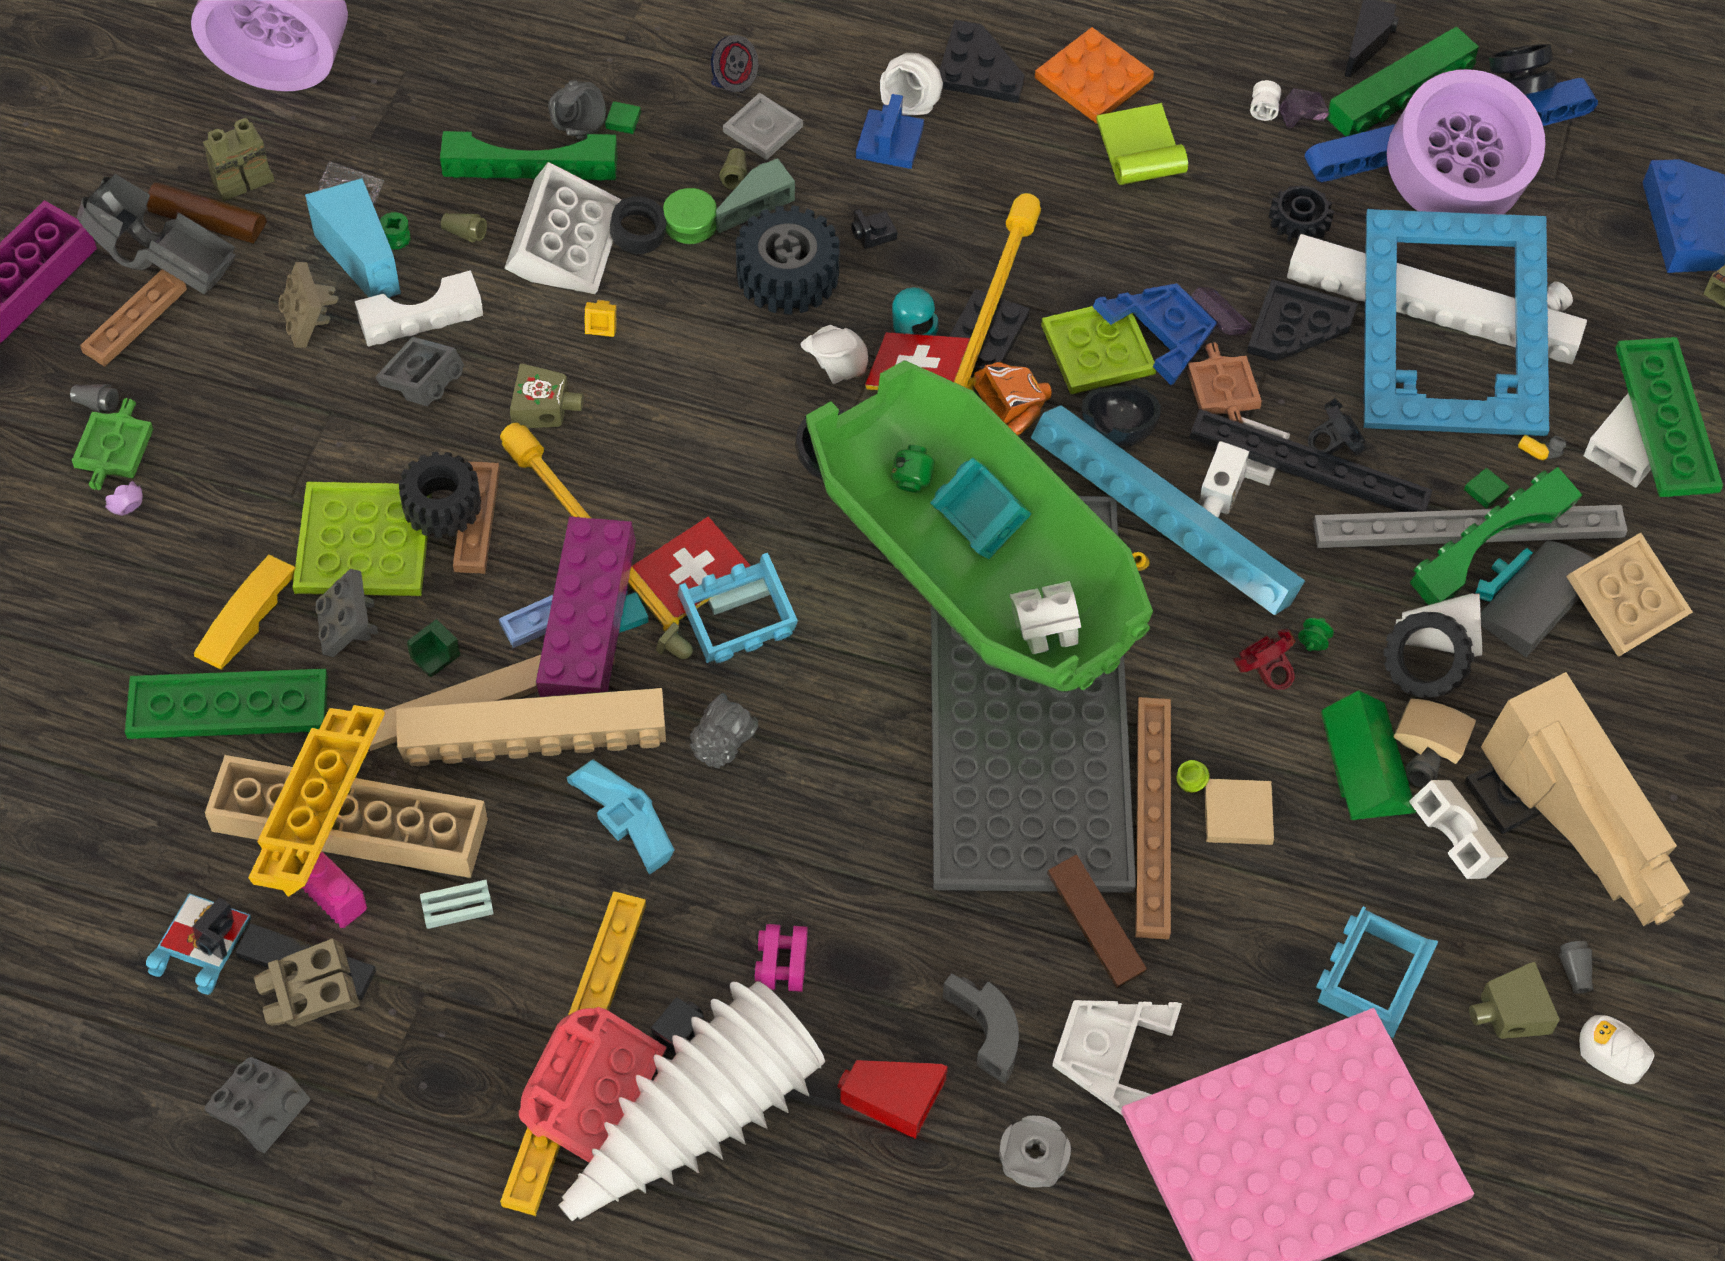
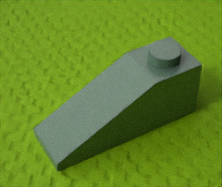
M778 158L762 163L752 169L716 210V230L718 233L748 221L753 215L755 217L760 216V211L768 208L769 211L775 209V206H783L795 200V181Z

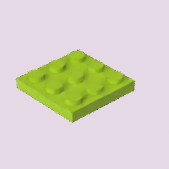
M1093 306L1042 318L1041 326L1070 394L1156 374V370L1153 368L1155 362L1133 313L1112 325Z

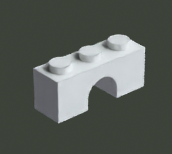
M1431 780L1409 801L1428 827L1440 829L1452 841L1454 847L1448 854L1466 879L1487 878L1509 858L1451 780Z

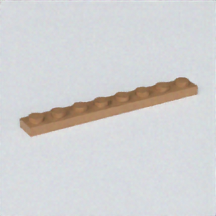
M1138 697L1135 937L1169 939L1171 934V699Z

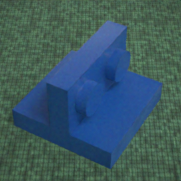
M892 94L889 105L884 104L882 111L868 110L856 149L857 159L912 169L924 128V119L902 115V95Z

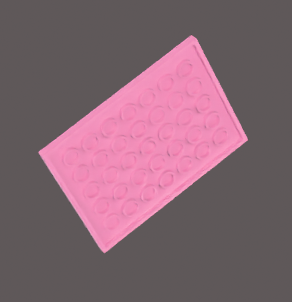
M1375 1008L1122 1106L1121 1110L1193 1261H1321L1467 1201L1474 1195Z

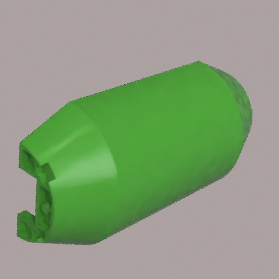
M903 360L880 373L878 393L838 416L839 409L832 402H829L806 415L808 431L828 496L988 665L1059 691H1070L1077 688L1084 690L1102 673L1109 674L1113 672L1120 664L1119 659L1136 640L1141 639L1149 631L1150 626L1148 622L1153 610L1131 549L974 391ZM909 445H918L926 448V454L933 457L935 461L931 483L928 487L921 489L920 493L898 489L896 487L897 483L891 478L895 454L899 450L908 449ZM971 458H975L983 463L1032 513L990 559L978 554L970 546V541L941 511L930 504L935 498L936 491L942 485L948 484L956 475L959 466ZM1070 581L1081 623V628H1078V644L1061 647L1058 633L1046 635L1049 650L1032 654L1027 641L1022 637L1020 628L1016 626L1010 594L1038 588L1041 597L1044 598L1042 587Z

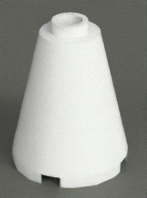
M1471 593L1402 612V619H1396L1397 624L1408 615L1420 612H1439L1451 616L1467 630L1466 634L1473 643L1471 648L1474 657L1482 656L1479 594ZM1431 627L1420 629L1411 634L1405 643L1406 645L1454 653V646L1449 637L1441 630Z

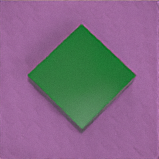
M613 101L605 121L606 129L633 134L641 115V107Z
M1485 468L1466 484L1464 491L1488 509L1508 492L1510 486L1488 468Z

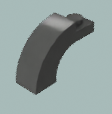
M951 973L944 982L942 998L972 1016L981 1025L986 1040L978 1051L976 1066L1006 1084L1015 1065L1019 1041L1018 1022L1013 1008L1002 992L989 981L979 991L976 985L969 979L959 978Z

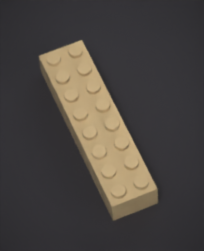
M662 688L395 708L397 748L404 763L409 762L411 766H425L431 760H443V763L454 764L462 762V758L476 757L477 761H490L495 759V755L508 754L509 758L518 759L528 757V753L542 752L544 756H555L561 754V750L574 749L575 753H590L597 747H607V750L620 751L627 749V745L640 744L641 748H655L660 746L661 742H666Z
M225 755L205 811L211 831L258 840L293 767ZM355 778L321 851L471 878L488 821L485 803L482 800Z

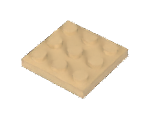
M1641 533L1566 576L1618 657L1693 613Z

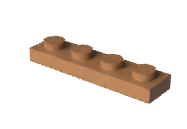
M162 269L80 345L82 353L105 367L187 290L186 284Z
M470 462L473 466V471H476L478 477L481 510L476 515V521L473 524L467 523L465 531L461 532L458 530L453 569L454 572L485 574L500 467L499 463Z

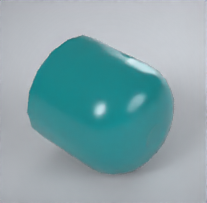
M916 287L906 288L895 296L892 303L895 333L913 334L912 326L926 322L931 318L933 321L932 328L923 335H936L938 331V317L934 313V300L927 291Z

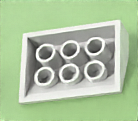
M548 162L534 179L504 269L530 282L595 294L598 291L613 243L610 235L611 215L615 205L621 199Z

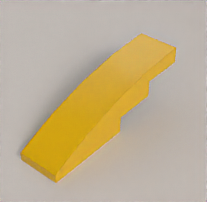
M268 555L225 605L196 648L194 657L222 670L259 632V622L277 604V594L294 578L296 567Z

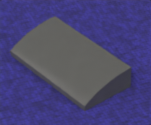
M1547 540L1480 613L1481 626L1527 658L1580 599L1566 576L1594 559L1572 547Z

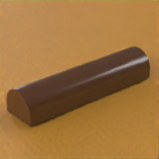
M155 182L148 191L150 195L147 202L148 212L171 219H176L179 212L207 230L253 244L267 223L264 214L159 182Z

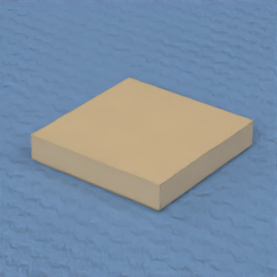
M1209 779L1204 787L1206 842L1273 845L1274 827L1271 781Z

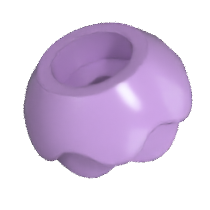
M131 481L129 485L118 486L114 495L106 496L107 505L105 507L110 512L121 516L134 511L142 503L143 494L140 485L137 486Z

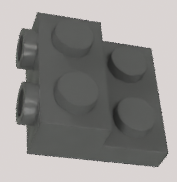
M412 337L377 374L376 379L380 386L401 391L407 401L428 406L432 401L442 397L444 388L450 381L461 376L464 364L455 348Z

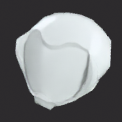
M904 53L892 59L880 79L882 102L889 105L892 94L902 95V115L905 116L928 114L933 109V105L940 99L943 87L938 68L929 58L919 53Z
M828 325L822 327L815 334L808 336L801 342V347L806 352H810L815 356L822 369L825 368L833 384L843 379L847 381L852 378H859L865 374L868 364L867 347L862 339L852 330Z

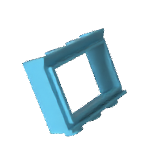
M768 553L762 554L760 563L745 568L743 563L738 564L732 568L731 574L718 579L715 578L714 574L708 575L702 579V583L699 586L688 589L686 583L679 585L677 596L684 607L705 656L706 663L714 660L716 663L724 662L732 658L735 652L743 649L746 652L756 650L763 645L764 641L772 638L775 641L783 640L792 635V631L795 630L798 620ZM763 578L782 621L713 647L695 603Z
M1363 906L1358 917L1351 915L1343 932L1348 935L1345 944L1338 942L1331 955L1330 961L1335 963L1331 972L1324 969L1316 988L1322 991L1318 1003L1347 1017L1375 1008L1387 1033L1393 1038L1438 941L1426 939L1365 910L1366 907ZM1364 931L1415 954L1389 1010L1338 987Z

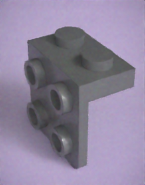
M250 1057L239 1064L233 1075L212 1095L211 1100L205 1106V1111L210 1116L238 1128L256 1150L265 1153L311 1099L289 1073Z

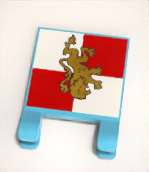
M189 893L158 947L148 956L146 960V966L149 967L148 973L156 977L162 976L168 960L172 956L203 967L198 973L195 982L199 985V992L207 995L211 994L219 973L251 920V916L231 908L234 922L230 931L222 937L225 942L227 955L223 960L214 954L208 956L196 946L192 926L214 902Z

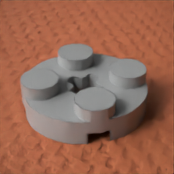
M1036 1115L1024 1117L1022 1121L1016 1122L1013 1126L1011 1124L1002 1136L999 1149L1004 1174L1021 1185L1035 1188L1053 1186L1065 1173L1071 1155L1070 1142L1068 1137L1066 1139L1065 1134L1061 1131V1127L1049 1118ZM1033 1144L1040 1145V1151L1045 1154L1043 1157L1038 1156L1037 1159H1033L1030 1157V1154L1025 1152V1149H1031Z

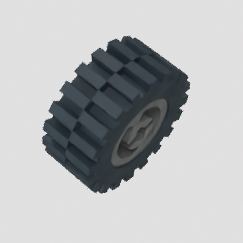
M791 205V211H784L783 206H775V213L771 214L767 208L760 211V219L753 215L748 219V227L743 225L740 229V237L737 236L736 274L740 289L744 288V296L748 300L754 297L755 305L759 308L767 304L768 311L776 313L778 308H784V314H792V308H799L800 313L808 311V304H812L815 308L822 305V297L828 300L832 295V288L836 289L838 284L840 242L838 236H835V228L832 224L827 226V219L822 215L815 219L813 210L807 208L805 213H800L799 206ZM773 250H775V261L769 257ZM801 250L807 254V256L802 260Z

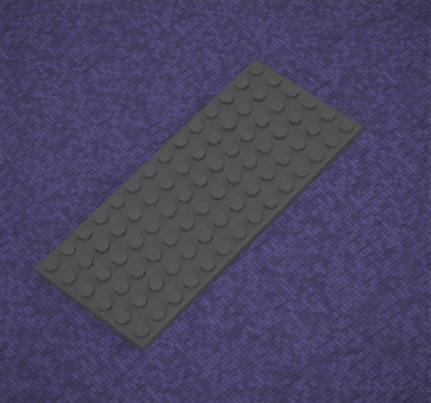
M1078 496L1118 536L1116 500L1113 497ZM931 605L933 890L1058 892L1047 871L1077 854L1100 892H1135L1124 655L1119 659L1120 664L1113 672L1109 674L1102 673L1088 688L1084 690L1077 688L1070 691H1059L985 663Z

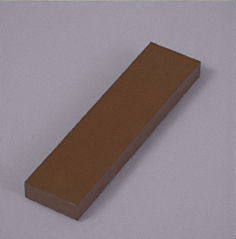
M1077 854L1047 871L1049 878L1116 988L1145 973L1147 970L1146 966Z

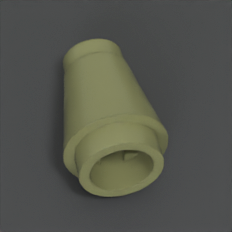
M739 148L729 151L719 174L722 184L726 188L734 190L748 175L746 154Z
M445 213L441 219V228L473 243L484 238L487 222L479 214Z

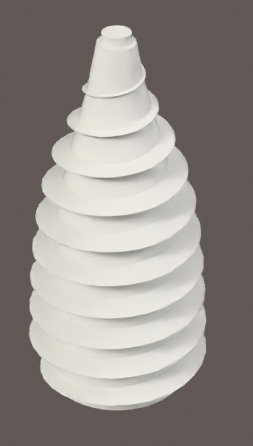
M756 981L749 988L738 982H731L730 989L734 1001L730 1005L717 999H712L711 1008L714 1019L710 1023L700 1018L692 1017L691 1023L695 1037L691 1041L677 1035L672 1037L676 1055L672 1060L660 1055H654L653 1059L658 1074L653 1081L636 1075V1082L640 1091L639 1097L635 1102L619 1097V1103L624 1114L618 1125L609 1122L604 1123L608 1133L607 1139L599 1150L592 1149L594 1157L582 1174H578V1179L562 1196L563 1201L559 1204V1207L571 1221L577 1217L582 1219L614 1200L619 1202V1197L636 1189H640L646 1194L645 1184L661 1177L674 1185L672 1170L686 1165L699 1173L697 1156L708 1151L723 1160L719 1142L732 1137L745 1144L742 1132L743 1126L752 1121L767 1129L763 1114L766 1109L773 1105L789 1113L784 1095L792 1089L809 1096L804 1079L818 1068L821 1069V1066L825 1063L824 1056L806 1028L772 990L759 981Z

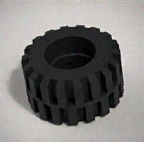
M432 452V456L426 457L425 454L419 456L418 462L413 460L408 464L409 470H403L401 474L402 480H399V493L405 519L408 523L411 522L414 530L418 531L421 529L422 534L426 536L433 533L435 538H442V534H448L450 537L454 536L457 530L465 531L467 523L473 524L476 521V515L481 510L478 477L476 471H473V466L470 462L465 463L463 457L457 455L454 458L450 452H445L444 455H439V452ZM439 490H448L454 492L450 496L442 499H431L427 497L431 493Z

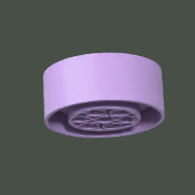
M198 0L192 14L191 27L195 41L202 52L211 62L230 76L249 85L267 90L298 91L317 85L329 74L347 24L348 11L345 0Z
M1478 70L1448 71L1431 78L1419 87L1395 124L1387 146L1389 172L1399 193L1417 211L1504 215L1517 202L1542 164L1545 153L1544 128L1531 101L1517 87L1505 79ZM1437 168L1442 169L1445 173L1438 171ZM1464 178L1469 179L1472 183L1467 182Z

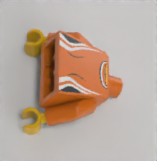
M1001 362L985 365L983 369L975 372V376L970 377L966 387L974 391L975 387L981 399L1017 436L1037 420L1041 414L1042 406L1045 401L1051 398L1052 393L1048 383H1037L1030 369L1009 366Z

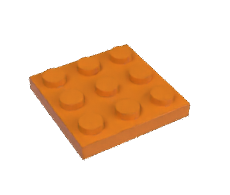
M1093 27L1035 70L1036 80L1096 124L1097 115L1111 113L1153 80L1154 76L1153 70Z

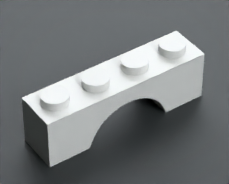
M471 271L442 278L438 292L431 299L420 304H399L389 299L385 294L355 301L358 320L368 347L483 316L481 297Z

